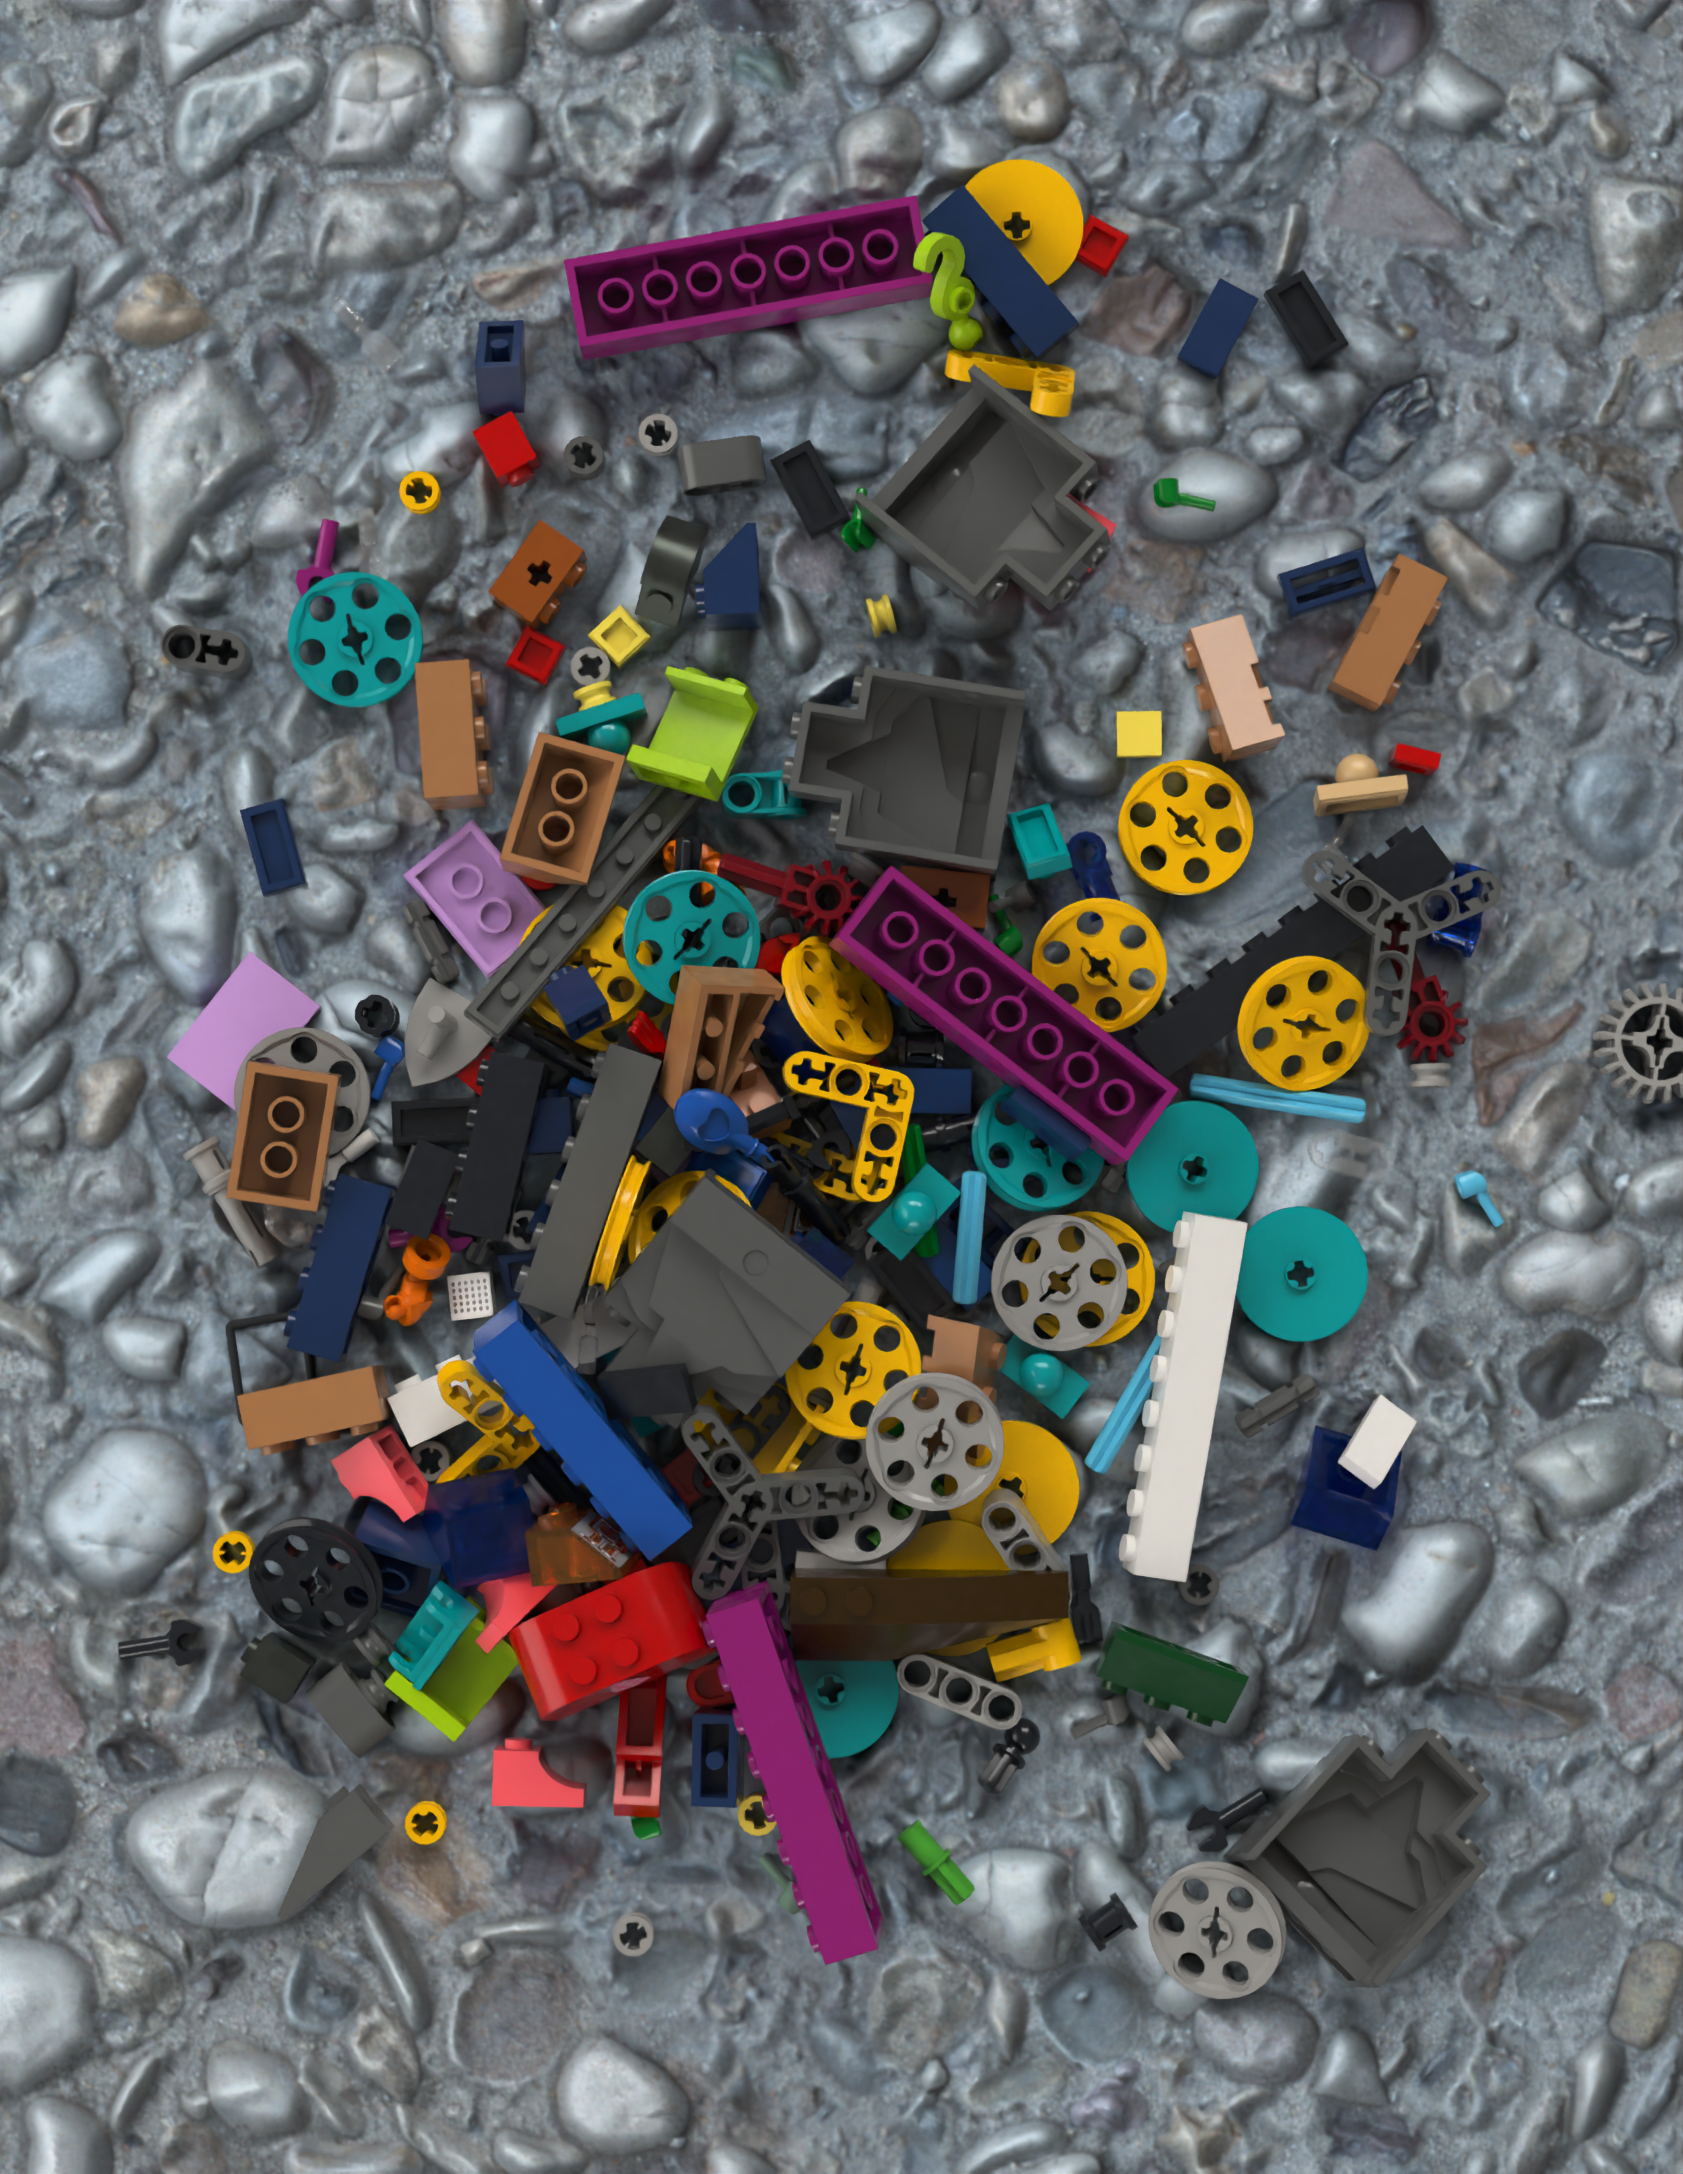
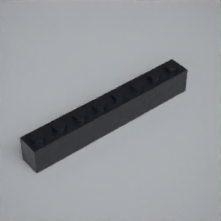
M1423 825L1414 832H1411L1407 826L1385 841L1390 849L1376 859L1370 852L1352 865L1399 902L1422 893L1455 869ZM1335 878L1331 880L1337 885L1335 889L1331 890V894L1337 898L1340 889L1352 878H1349L1341 885ZM1356 886L1349 890L1347 902L1351 909L1363 912L1370 907L1372 898L1366 888ZM1314 893L1313 895L1318 902L1305 911L1302 910L1300 905H1297L1277 920L1282 927L1277 932L1267 937L1262 931L1241 946L1246 954L1231 964L1226 957L1205 972L1209 978L1207 983L1197 990L1189 984L1172 996L1169 1001L1174 1007L1160 1017L1153 1010L1135 1023L1133 1027L1137 1034L1131 1037L1129 1041L1145 1063L1167 1079L1237 1028L1242 1002L1251 986L1265 971L1284 960L1299 956H1317L1330 960L1367 932ZM1277 984L1269 989L1266 996L1268 1005L1286 992L1285 985Z

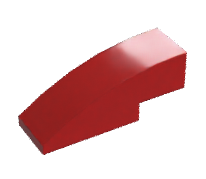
M667 1674L620 1694L613 1798L614 1816L660 1818Z

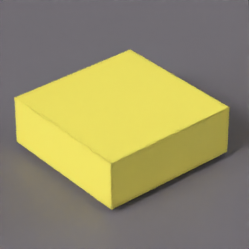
M621 605L588 635L589 639L607 655L608 659L619 670L652 640L651 636Z
M1117 711L1116 758H1161V711Z

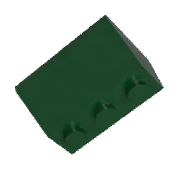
M1111 1621L1094 1669L1096 1677L1103 1679L1101 1687L1125 1696L1128 1689L1146 1694L1143 1702L1165 1711H1169L1171 1704L1188 1710L1186 1718L1212 1727L1214 1720L1226 1724L1249 1678L1237 1666Z

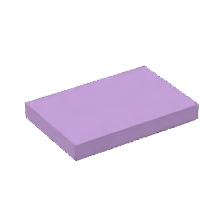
M471 819L403 876L490 980L519 947L522 937L531 922L546 908L519 875L503 871L500 862L501 853L475 821Z
M249 952L168 1054L167 1058L236 1111L234 1104L235 1080L247 1054L255 1045L271 1034L290 1028L307 1027L322 1007L259 957ZM267 1057L256 1060L258 1062L275 1064V1062Z

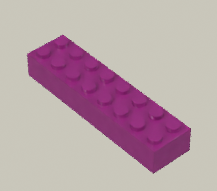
M914 195L564 260L583 360L930 297L933 285L931 273H925L913 267L914 254L919 243L924 239L917 196Z
M890 866L881 874L828 944L1011 1087L1016 1089L1018 1086L1023 1085L1091 1137L1092 1142L1089 1147L1113 1166L1126 1162L1179 1090V1088L893 866Z
M767 1580L729 1592L725 1596L714 1600L706 1614L707 1621L702 1623L708 1646L711 1649L717 1647L722 1662L721 1665L717 1666L721 1685L725 1692L732 1691L737 1708L732 1709L736 1729L740 1736L747 1735L752 1749L751 1752L747 1753L750 1770L755 1779L761 1778L767 1795L762 1796V1802L766 1816L770 1823L777 1822L782 1837L777 1839L781 1860L784 1866H792L796 1882H792L796 1904L800 1910L804 1908L807 1910L811 1925L807 1926L810 1945L814 1953L821 1951L825 1965L876 1950L879 1947L885 1921L796 1661H794V1655L769 1582Z

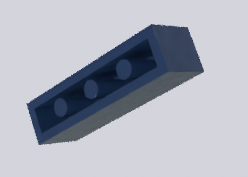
M963 184L922 220L928 229L924 237L932 232H942L960 240L965 252L964 268L960 276L969 279L973 286L975 285L986 298L980 305L996 324L1004 319L1015 332L1008 339L1025 359L1030 354H1033L1040 361L1079 327L1075 317Z
M339 1173L337 1182L333 1180L329 1182L323 1201V1206L329 1207L324 1225L319 1223L316 1225L310 1243V1249L316 1251L311 1268H303L297 1286V1292L303 1294L298 1311H290L284 1328V1336L290 1337L287 1344L288 1348L338 1363L345 1362L359 1317L357 1314L359 1304L368 1288L387 1225L385 1220L394 1201L396 1189Z

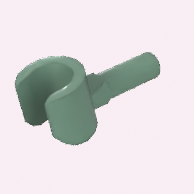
M766 1853L759 1861L777 1884L784 1889L777 1899V1903L793 1915L799 1913L800 1909L796 1904L792 1890V1882L795 1881L790 1880Z

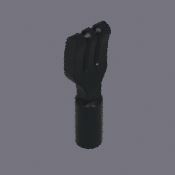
M1071 1554L1069 1556L1073 1588L1077 1591L1078 1602L1072 1609L1073 1629L1077 1643L1102 1642L1103 1636L1099 1609L1090 1600L1089 1590L1092 1586L1088 1554Z

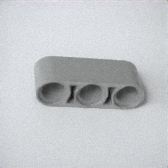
M1009 1489L991 1491L986 1496L982 1508V1526L988 1538L1010 1570L1068 1571L1069 1607L1072 1601V1577L1060 1556L1015 1492ZM1006 1507L1014 1513V1517L1007 1522H999L994 1520L990 1513L996 1508ZM1030 1544L1035 1546L1039 1553L1031 1559H1024L1019 1557L1015 1550L1021 1545Z
M928 1652L902 1657L897 1663L896 1672L899 1684L905 1691L914 1696L994 1729H1010L1021 1718L1022 1704L1015 1690L1001 1682L997 1683L996 1680ZM915 1660L925 1662L930 1668L928 1678L918 1684L911 1683L904 1676V1669L907 1664ZM964 1678L972 1685L969 1697L962 1701H955L949 1698L946 1694V1688L951 1680ZM1004 1695L1012 1699L1014 1703L1013 1711L1006 1718H995L988 1711L989 1703L994 1697Z

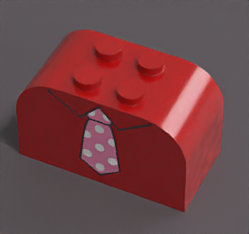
M678 1562L662 1563L628 1575L533 1617L507 1633L541 1721H560L718 1651L717 1647L711 1649L706 1641L702 1623L707 1621V1609L702 1597L697 1595L692 1587L690 1567L688 1564Z

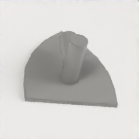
M430 977L417 997L409 1015L404 1038L405 1064L413 1088L438 1083L461 1072L481 1055L493 1039L464 1016L463 1011L472 1001Z

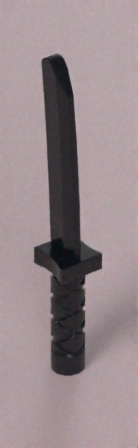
M848 1069L838 1073L836 1087L840 1092L855 1085ZM827 1079L820 1085V1090L827 1091ZM801 1093L795 1094L793 1097L791 1094L780 1097L781 1102L746 1116L749 1130L748 1135L759 1132L787 1118L795 1120L801 1117L799 1112L826 1099ZM684 1140L682 1143V1147L685 1150L707 1152L697 1148L688 1140Z

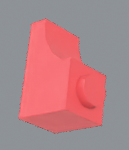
M392 1424L366 1437L331 1460L338 1473L340 1482L348 1489L354 1500L360 1496L376 1498L391 1507L403 1522L437 1502L435 1494Z
M523 1544L518 1546L509 1556L502 1550L483 1569L489 1576L481 1583L477 1590L485 1599L487 1614L484 1628L475 1642L487 1654L560 1583Z
M505 1738V1745H497L493 1750L492 1806L583 1808L586 1804L587 1783L574 1782L556 1773L543 1757V1746H532L531 1738Z

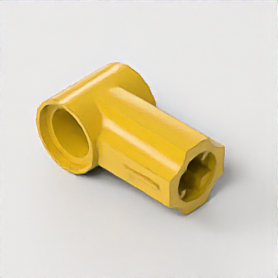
M1070 1617L1032 1626L1029 1631L986 1644L997 1683L1043 1669L1045 1672L1082 1661Z

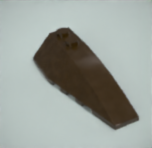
M795 1568L791 1575V1633L794 1661H889L1068 1618V1571Z

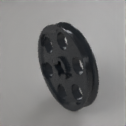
M306 1517L285 1520L272 1527L256 1546L250 1559L249 1579L252 1591L259 1605L276 1624L302 1639L317 1643L348 1641L361 1634L380 1609L384 1595L382 1574L375 1558L357 1537L334 1523ZM296 1535L306 1542L308 1550L296 1549L290 1543L288 1536ZM331 1548L345 1551L351 1563L345 1564L336 1560L332 1556ZM270 1560L279 1564L283 1569L284 1575L280 1576L271 1573L266 1568L264 1561ZM317 1568V1572L315 1573V1577H314V1576H312V1573H313V1572L315 1571V1569ZM317 1584H318V1585H320L321 1587H320V1589L318 1590V1592L315 1594V1590L317 1589ZM356 1586L366 1592L369 1601L355 1599L351 1595L349 1587ZM282 1598H290L300 1605L302 1612L295 1613L288 1610ZM332 1611L337 1613L342 1618L344 1625L337 1626L327 1620L324 1612Z

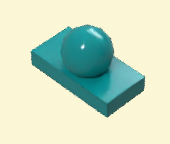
M637 692L558 718L555 722L560 737L571 741L586 736L588 746L623 755L629 748L631 741L630 731L625 723L648 714L641 693L638 694Z
M1049 803L1006 815L1011 835L1021 858V865L1026 871L1029 880L1034 878L1049 879L1059 871L1072 868L1070 854Z
M926 1162L867 1228V1232L901 1261L925 1233L933 1227L934 1223L961 1192Z
M1013 1334L1006 1343V1359L1000 1371L1057 1416L1064 1419L1090 1383L1046 1349L1035 1347Z

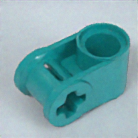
M783 770L766 773L735 774L727 779L722 790V807L728 815L736 819L768 818L773 820H790L807 817V810L802 807V798L790 797L789 784L782 783ZM746 786L752 791L754 800L748 806L738 807L730 801L729 792L734 787ZM784 786H787L788 804L785 803Z

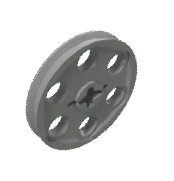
M315 1028L285 1029L271 1034L260 1041L244 1058L238 1070L234 1086V1104L238 1119L247 1062L267 1057L277 1065L330 1073V1069L336 1062L347 1061L354 1067L356 1075L352 1084L347 1087H340L338 1106L349 1108L354 1116V1122L350 1129L345 1132L333 1131L330 1156L347 1146L362 1129L370 1108V1081L360 1057L339 1037ZM300 1037H309L317 1045V1055L309 1063H301L292 1055V1045Z
M1069 1215L1044 1216L1031 1220L1016 1229L1000 1247L991 1272L992 1298L996 1310L1005 1325L1023 1341L1046 1350H1074L1099 1339L1118 1319L1127 1294L1126 1267L1115 1243L1096 1225L1087 1220ZM1068 1226L1079 1228L1084 1235L1082 1248L1073 1253L1064 1251L1058 1242L1061 1230ZM1023 1237H1032L1040 1245V1256L1032 1263H1022L1015 1256V1244ZM1105 1258L1114 1264L1116 1275L1111 1283L1099 1285L1092 1280L1090 1268L1096 1260ZM1078 1263V1268L1070 1274V1278L1066 1282L1070 1290L1066 1294L1060 1291H1056L1054 1294L1050 1293L1040 1302L1039 1299L1048 1291L1047 1288L1051 1285L1048 1275L1052 1271L1058 1275L1065 1271L1068 1272ZM1012 1280L1021 1281L1028 1289L1027 1300L1018 1307L1007 1305L1002 1298L1003 1287ZM1094 1302L1103 1310V1320L1096 1328H1085L1078 1321V1310L1085 1303ZM1043 1313L1055 1315L1060 1324L1057 1335L1048 1340L1039 1338L1033 1329L1035 1319Z
M929 1372L908 1377L892 1386L879 1399L870 1415L866 1432V1453L870 1468L882 1488L905 1505L928 1511L949 1510L965 1505L988 1488L1001 1466L1004 1452V1434L998 1411L989 1397L979 1387L959 1376L948 1373ZM921 1387H930L937 1392L939 1400L933 1408L920 1409L912 1401L913 1393ZM964 1401H974L981 1406L982 1416L974 1423L962 1422L956 1415L957 1407ZM886 1417L900 1419L905 1427L902 1435L895 1439L883 1437L878 1431L880 1421ZM944 1418L941 1433L942 1442L947 1445H938L936 1451H933L929 1465H926L929 1450L928 1442L923 1440V1438H932L934 1432L938 1430L940 1420ZM981 1444L990 1449L992 1458L986 1465L980 1467L973 1466L966 1460L965 1454L972 1445ZM898 1460L907 1461L914 1468L913 1476L906 1482L894 1481L888 1475V1467L891 1463ZM940 1474H949L956 1479L958 1483L957 1489L948 1496L938 1495L931 1487L933 1479Z
M887 1432L881 1434L887 1439L896 1438ZM828 1435L820 1440L803 1458L797 1471L837 1467L850 1468L859 1475L862 1484L865 1485L864 1490L870 1494V1498L868 1501H863L861 1506L853 1512L832 1515L837 1518L839 1528L836 1535L831 1539H820L816 1534V1525L824 1516L795 1518L802 1534L820 1552L842 1563L869 1565L893 1557L903 1550L916 1536L923 1524L927 1510L914 1508L912 1514L907 1519L896 1520L893 1518L890 1510L895 1498L882 1488L872 1473L867 1459L866 1439L850 1440ZM848 1441H857L862 1447L860 1459L853 1464H844L839 1457L841 1447ZM904 1461L902 1471L896 1476H890V1478L896 1482H906L913 1476L914 1468L910 1463ZM848 1482L839 1483V1490L833 1492L837 1493L839 1499L847 1498V1492L855 1489H850ZM802 1484L793 1485L792 1504H803L810 1496L807 1486ZM823 1494L819 1495V1502H824ZM868 1527L877 1528L881 1534L879 1546L871 1552L862 1551L858 1545L859 1534Z
M1203 1861L1180 1869L1159 1890L1149 1913L1150 1941L1159 1962L1179 1984L1202 1996L1216 1999H1232L1256 1991L1272 1976L1285 1951L1287 1940L1286 1922L1276 1897L1255 1875L1230 1863ZM1195 1878L1204 1882L1208 1887V1897L1197 1899L1191 1896L1187 1891V1880ZM1234 1887L1247 1889L1253 1897V1905L1247 1908L1236 1905L1231 1898L1230 1890ZM1172 1911L1180 1915L1184 1921V1930L1180 1932L1169 1930L1163 1923V1913ZM1219 1913L1217 1923H1219L1220 1930L1225 1932V1934L1216 1946L1217 1937H1215V1930L1209 1927ZM1261 1928L1269 1932L1273 1938V1947L1268 1949L1257 1947L1251 1939V1930ZM1188 1952L1197 1954L1203 1960L1204 1971L1199 1973L1189 1971L1182 1962V1955ZM1230 1961L1242 1963L1248 1970V1979L1245 1981L1232 1979L1227 1973L1226 1963Z

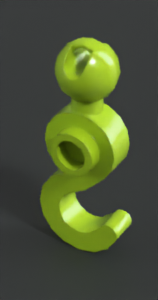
M932 232L919 243L914 254L913 267L916 270L931 273L938 255L941 251L943 252V261L935 276L931 290V309L935 315L952 321L949 327V340L951 344L958 350L971 351L983 339V328L978 320L968 316L974 305L975 291L971 281L960 276L965 263L964 247L960 240L954 236L942 232Z

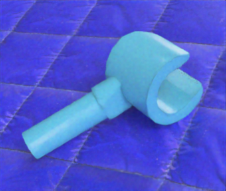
M1469 1170L1455 1176L1457 1189L1463 1199L1476 1195L1478 1202L1493 1225L1498 1227L1504 1223L1502 1216L1487 1193L1486 1180L1481 1174Z

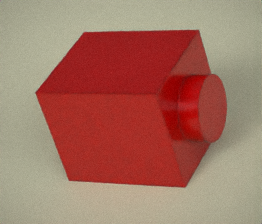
M512 410L472 431L501 488L508 484L511 487L520 486L535 476L534 471L540 468L539 461Z

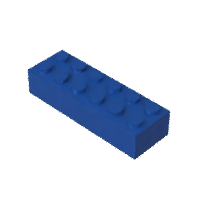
M517 1299L474 1332V1349L472 1351L476 1357L473 1360L476 1369L489 1383L496 1379L506 1392L502 1395V1398L517 1417L525 1414L535 1426L531 1430L532 1434L547 1452L553 1448L557 1451L564 1461L561 1464V1468L576 1486H579L581 1483L585 1484L593 1495L590 1498L593 1507L606 1521L612 1517L622 1529L618 1534L633 1554L636 1555L641 1551L651 1561L693 1528L689 1508L683 1498L681 1499L678 1496L675 1488L618 1419L608 1420L603 1401Z

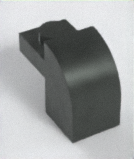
M666 515L655 536L640 581L642 586L635 610L636 615L677 628L682 618L690 583L701 562L709 531L708 528Z

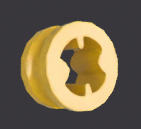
M423 471L411 472L400 483V498L405 507L412 513L425 515L438 507L441 501V490L437 481L429 473ZM422 482L427 490L432 491V495L430 498L425 496L426 502L418 504L414 496L409 495V490L413 489L415 491L414 485Z
M237 1530L229 1531L222 1535L214 1544L213 1560L222 1571L232 1574L239 1573L249 1566L252 1553L255 1550V1544L246 1533ZM226 1541L232 1545L238 1542L244 1545L246 1550H243L241 1555H246L242 1563L236 1559L230 1562L224 1559L223 1554L227 1552V1549H223V1545Z
M434 1801L417 1803L411 1808L405 1818L407 1835L418 1844L428 1845L436 1842L447 1828L448 1818L446 1812L440 1804ZM429 1811L434 1813L437 1819L434 1820L433 1824H438L437 1831L434 1832L428 1829L424 1833L419 1832L416 1829L419 1821H414L415 1815L419 1813L425 1816Z

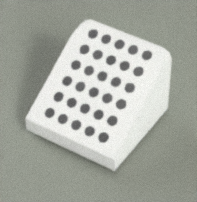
M492 1271L447 1276L451 1321L493 1317L497 1314Z

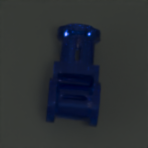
M1088 831L1080 832L1073 836L1066 843L1072 863V868L1067 870L1073 873L1079 890H1083L1086 899L1110 898L1121 901L1111 878L1113 873L1106 859L1107 850L1102 838ZM1080 842L1084 848L1092 847L1095 854L1089 858L1090 864L1088 865L1084 859L1076 860L1074 857V853L1079 849L1078 843ZM1093 911L1089 916L1091 923L1102 920V917Z
M1458 862L1453 863L1455 869L1452 870L1455 873L1453 879L1472 871H1487L1474 865ZM1476 879L1471 880L1473 888L1466 891V894L1464 892L1456 895V887L1450 888V891L1458 900L1460 914L1466 912L1461 903L1473 898H1478L1479 900L1481 898L1484 884L1479 885ZM1440 899L1439 906L1432 918L1433 921L1440 922L1448 916L1449 906L1445 899ZM1483 912L1427 935L1426 945L1434 947L1436 944L1462 951V956L1470 958L1480 935Z

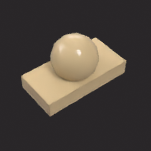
M1358 753L1348 755L1338 763L1335 769L1336 783L1318 785L1316 787L1313 798L1315 816L1321 817L1402 806L1409 789L1407 776L1403 774L1379 777V770L1374 760L1370 757Z

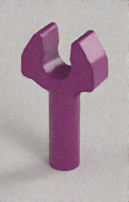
M322 519L314 564L308 569L297 571L296 584L301 597L311 588L315 580H323L335 575L331 565L339 528V522ZM324 596L325 603L330 605L333 600Z
M446 1208L441 1210V1217L437 1220L432 1234L441 1237L448 1244L451 1253L461 1252L475 1239L474 1237L453 1238L449 1233L451 1220L445 1219ZM393 1229L388 1232L391 1248L406 1246L409 1239L414 1236L401 1229Z

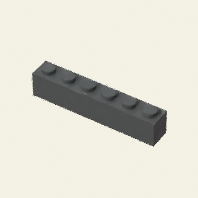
M613 1043L609 1044L607 1053L599 1050L591 1071V1076L597 1078L592 1095L583 1094L575 1119L582 1121L576 1138L568 1137L561 1155L560 1162L567 1164L561 1181L553 1179L545 1200V1205L551 1206L546 1224L538 1222L530 1242V1248L536 1250L531 1267L522 1266L515 1284L514 1291L521 1293L518 1302L568 1320H574L613 1201L632 1156L663 1065L661 1060Z

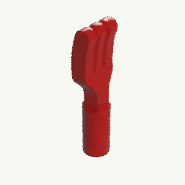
M639 1011L631 1024L632 1026L629 1027L627 1035L644 1054H655L663 1062L667 1044L664 1035L652 1023L645 1012Z

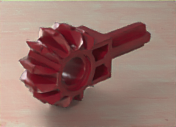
M725 853L721 857L717 868V875L731 883L776 897L773 907L791 912V919L794 920L804 915L806 920L802 924L801 929L805 933L810 932L817 923L818 934L824 938L829 936L831 926L838 933L845 923L844 919L847 920L854 911L850 908V905L857 906L864 898L860 895H851L850 890L860 885L859 879L856 878L846 883L843 879L848 873V867L845 865L840 866L833 875L830 860L822 861L819 871L812 863L804 867L790 864L784 868V871ZM819 887L828 888L834 895L835 903L830 911L822 910L816 903L815 894Z
M1399 919L1385 923L1384 928L1391 930L1392 933L1391 944L1385 945L1386 950H1396L1405 954L1406 947H1396L1398 934L1407 930L1406 924L1400 923ZM1416 951L1414 954L1407 1019L1404 1027L1397 1032L1404 1033L1405 1038L1398 1041L1396 1047L1398 1050H1402L1411 1044L1414 1047L1410 1053V1060L1417 1061L1421 1057L1423 1050H1425L1427 1062L1436 1063L1438 1051L1447 1059L1454 1055L1453 1047L1449 1042L1456 1045L1464 1044L1466 1038L1454 1029L1466 1027L1468 1019L1463 1017L1454 1018L1453 1014L1459 1011L1463 1005L1460 1001L1453 1003L1449 1007L1445 1005L1449 992L1441 989L1436 974L1425 978ZM1390 958L1399 981L1402 976V967L1398 961ZM1399 990L1391 992L1392 997L1400 999ZM1428 1014L1437 1019L1440 1028L1436 1037H1428L1420 1031L1418 1024L1421 1015Z

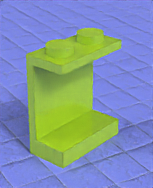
M668 666L664 674L675 691L649 748L632 744L625 760L640 780L718 802L759 707L750 694L748 686L736 679L725 678L724 681L710 678L703 671L693 667H686L685 670Z
M469 1595L466 1600L477 1607L480 1612L440 1668L423 1688L418 1691L412 1686L414 1683L397 1670L384 1683L386 1687L453 1742L460 1737L519 1664L508 1635L488 1654L475 1642L484 1628L487 1610L480 1602ZM409 1657L405 1659L408 1662H412Z

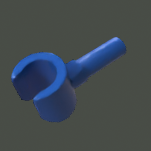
M393 1035L385 1036L374 1052L385 1061L371 1093V1097L377 1100H381L390 1075L405 1057V1045Z

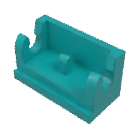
M440 1580L394 1644L412 1662H408L400 1654L392 1652L388 1658L390 1664L413 1682L412 1686L420 1691L440 1668L480 1610Z

